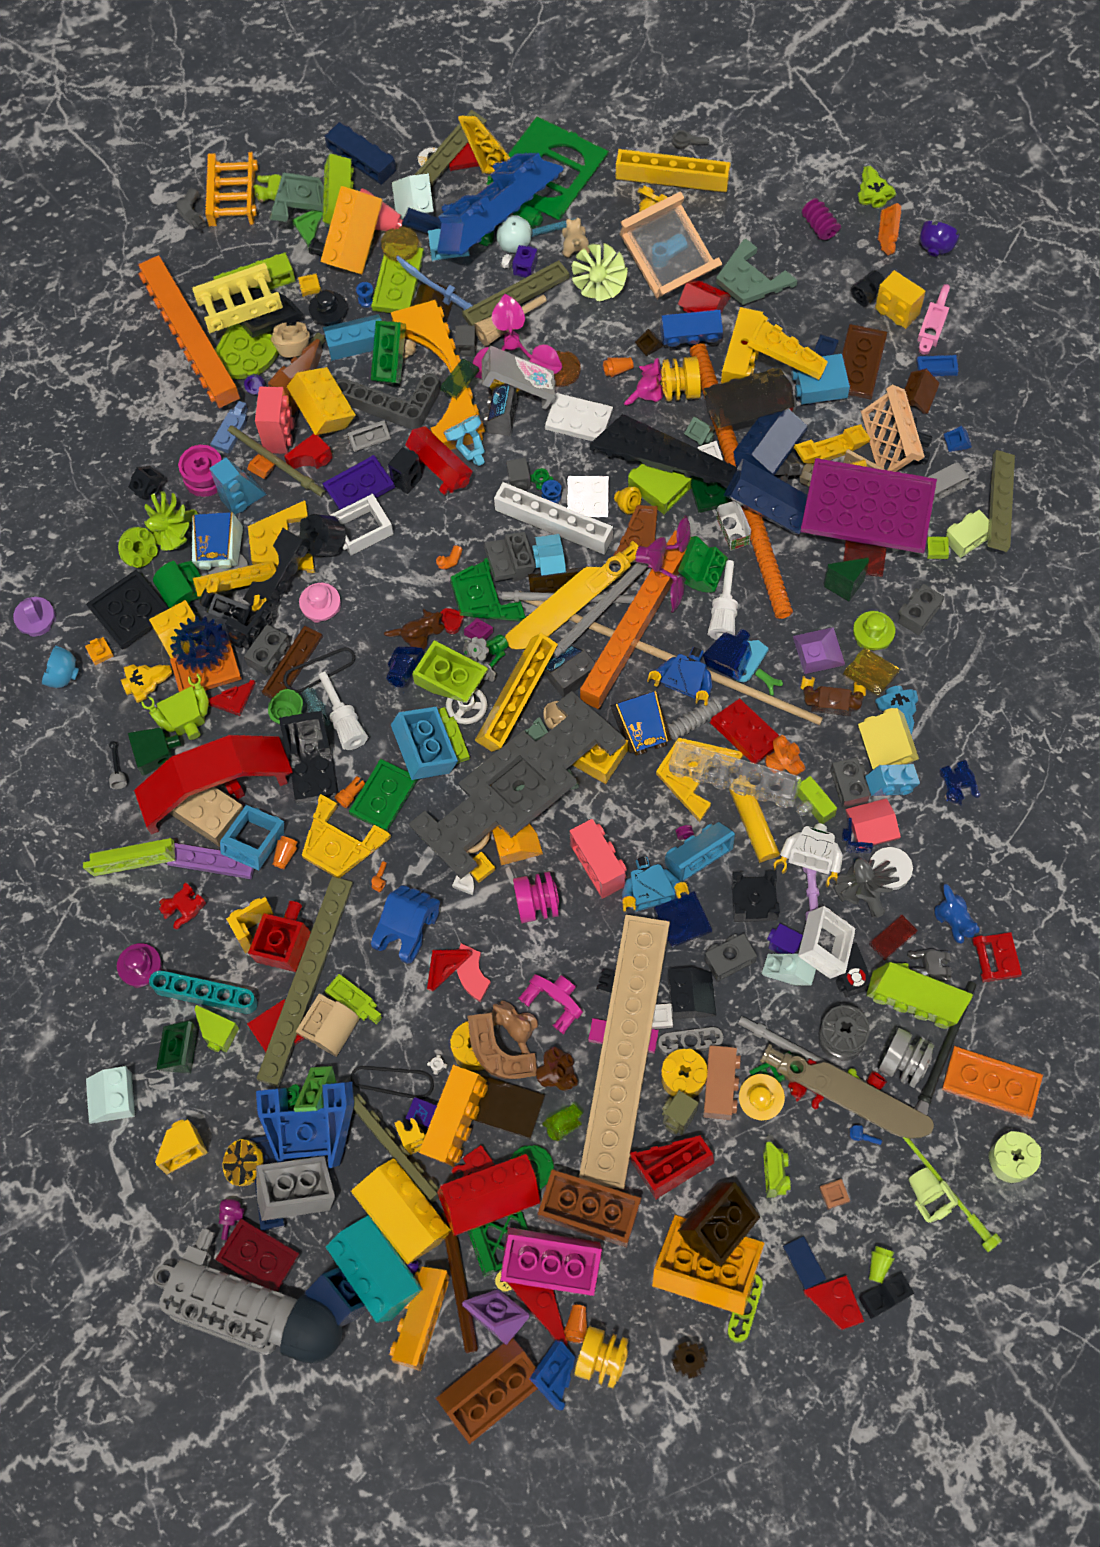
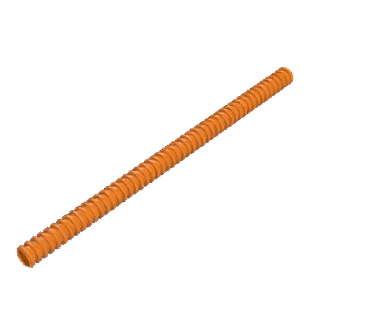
M696 344L690 348L691 357L696 356L698 359L701 389L703 390L714 428H716L717 439L719 440L724 460L736 466L733 451L738 446V442L736 441L730 417L728 416V411L726 410L725 402L716 380L712 362L706 345ZM741 505L751 528V544L761 568L760 571L768 590L767 593L775 612V617L779 619L786 618L793 613V609L785 591L786 588L776 563L773 548L769 542L770 539L764 526V521L760 515Z

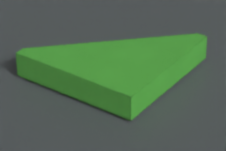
M311 210L292 219L295 228L308 248L312 239L315 238L323 218L322 211Z

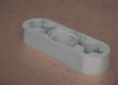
M716 1027L665 1033L659 1038L658 1048L664 1055H669L679 1049H693L695 1052L708 1051L710 1045H722L723 1033ZM711 1033L715 1037H719L714 1044L711 1040H704V1045H700V1034H703V1039L709 1038ZM687 1036H694L697 1039V1044L694 1047L685 1045L684 1039ZM677 1037H681L680 1044L682 1048H678V1044H673L671 1049H667L666 1046L662 1045L665 1044L666 1039H670L671 1043L678 1042Z

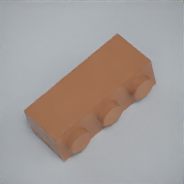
M709 1046L703 1118L731 1120L732 1114H736L737 1100H733L734 1091H738L739 1078L735 1077V1069H740L741 1059L740 1055H736L737 1048Z

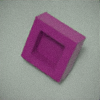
M478 618L464 629V635L470 639L477 637L478 639L483 638L485 640L493 633V627Z

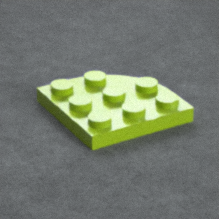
M240 324L227 328L215 351L231 379H246L251 374L259 375L273 364L279 353L271 341V334L264 333L251 338Z

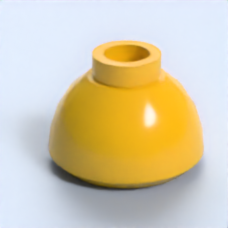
M626 487L616 492L614 500L622 512L631 515L634 513L637 505L641 503V493L637 487Z

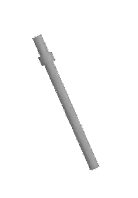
M743 1016L738 1022L740 1026L754 1032L753 1035L760 1039L763 1037L787 1051L802 1057L806 1061L811 1059L818 1064L823 1062L829 1063L767 1030V1027L761 1023L756 1024Z

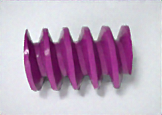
M814 198L803 207L802 215L810 223V226L814 228L815 233L818 234L820 239L828 240L840 231V223H837V219L833 218V214L829 212L828 207H825L824 202H819L817 198Z

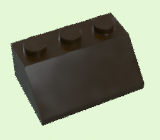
M721 1182L713 1187L678 1229V1232L692 1250L715 1265L722 1266L761 1217L736 1182Z

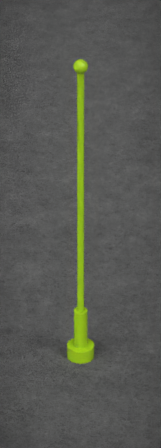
M854 1068L848 1070V1074L861 1080ZM903 1138L938 1181H944L910 1139ZM955 1195L958 1200L957 1205L968 1217V1222L985 1241L982 1246L987 1252L991 1251L1002 1242L1001 1238L997 1234L992 1236L976 1215L971 1214Z

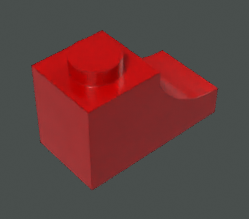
M312 434L284 455L286 463L294 469L302 466H313L319 469L330 462L332 454L330 447L318 435Z

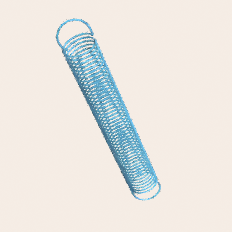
M567 220L532 229V235L544 234L540 232L549 233L552 231L550 229H563L562 227L567 225Z

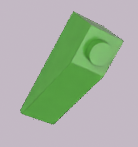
M332 1066L310 1068L294 1106L295 1112L318 1111L324 1107L322 1085L336 1083Z

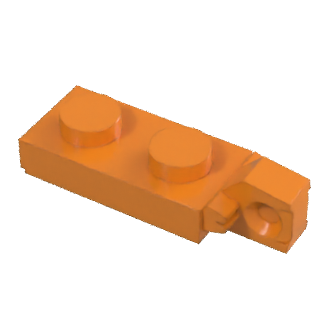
M898 203L881 210L878 240L882 246L881 250L887 253V255L895 252V242L898 239L901 206Z

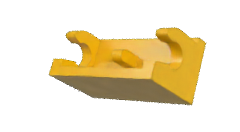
M413 1118L410 1119L413 1128L409 1131L404 1129L405 1126L401 1121L395 1122L394 1124L404 1148L410 1155L419 1152L425 1134Z

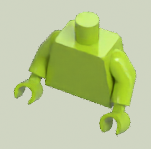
M198 673L196 674L199 679L197 683H194L191 680V676H189L188 682L192 685L191 687L156 703V708L151 697L149 699L152 701V704L148 707L141 701L142 706L150 710L149 714L159 727L168 732L176 731L179 736L186 733L189 740H194L200 736L197 727L205 723L204 716L207 714L209 705L205 689L200 685L202 677Z

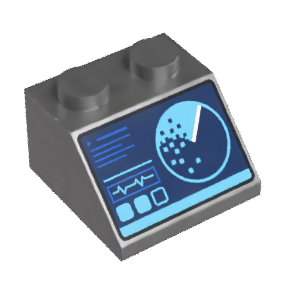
M505 383L494 388L492 397H488L487 408H489V412L485 413L484 425H487L488 433L511 436L517 407L516 387Z
M571 645L558 658L554 657L549 660L543 674L559 694L565 697L571 691L574 693L582 687L595 662L585 650Z

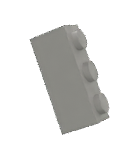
M324 1156L258 1165L256 1167L257 1202L262 1221L330 1210L335 1196Z

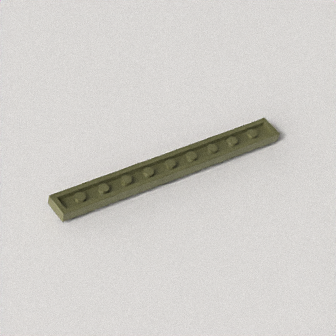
M334 876L330 880L258 1072L257 1081L276 1087L280 1085L298 1035L296 1030L306 1015L353 887V882Z

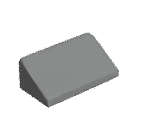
M385 420L347 433L354 452L391 439Z

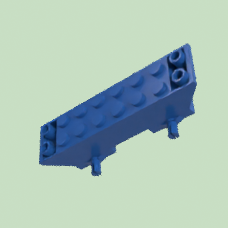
M539 153L515 154L505 162H496L493 165L495 171L490 174L493 182L477 195H464L455 203L442 206L443 213L438 216L442 223L437 249L438 253L448 255H464L467 253L469 247L479 243L485 234L491 233L495 229L497 224L506 221L509 214L518 211L521 208L520 205L531 200L534 197L533 195L543 190L549 181L558 178V174L564 170L563 166L542 160Z

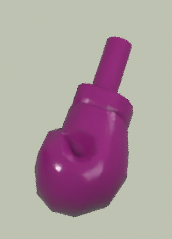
M224 1199L219 1205V1224H224L221 1240H227L229 1225L235 1226V1221L242 1219L244 1209L241 1208L240 1202L234 1199Z

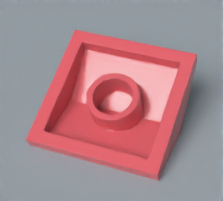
M887 798L845 810L859 849L901 838L895 812Z

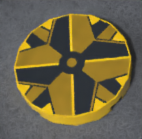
M240 1139L234 1141L226 1150L223 1158V1172L231 1184L247 1186L254 1182L256 1167L263 1165L262 1152L257 1148L254 1141Z

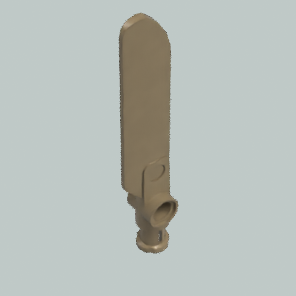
M768 1044L760 1059L761 1063L766 1062L777 1068V1072L783 1074L788 1081L803 1085L896 1136L907 1139L922 1138L930 1135L933 1131L934 1124L930 1117L829 1063L823 1062L810 1066L802 1057L792 1056L788 1053L783 1054L773 1049L771 1044ZM790 1065L798 1066L800 1073H793Z

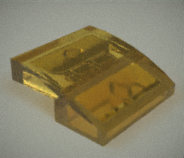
M864 648L857 654L855 660L846 667L843 674L879 696L893 681L900 669Z

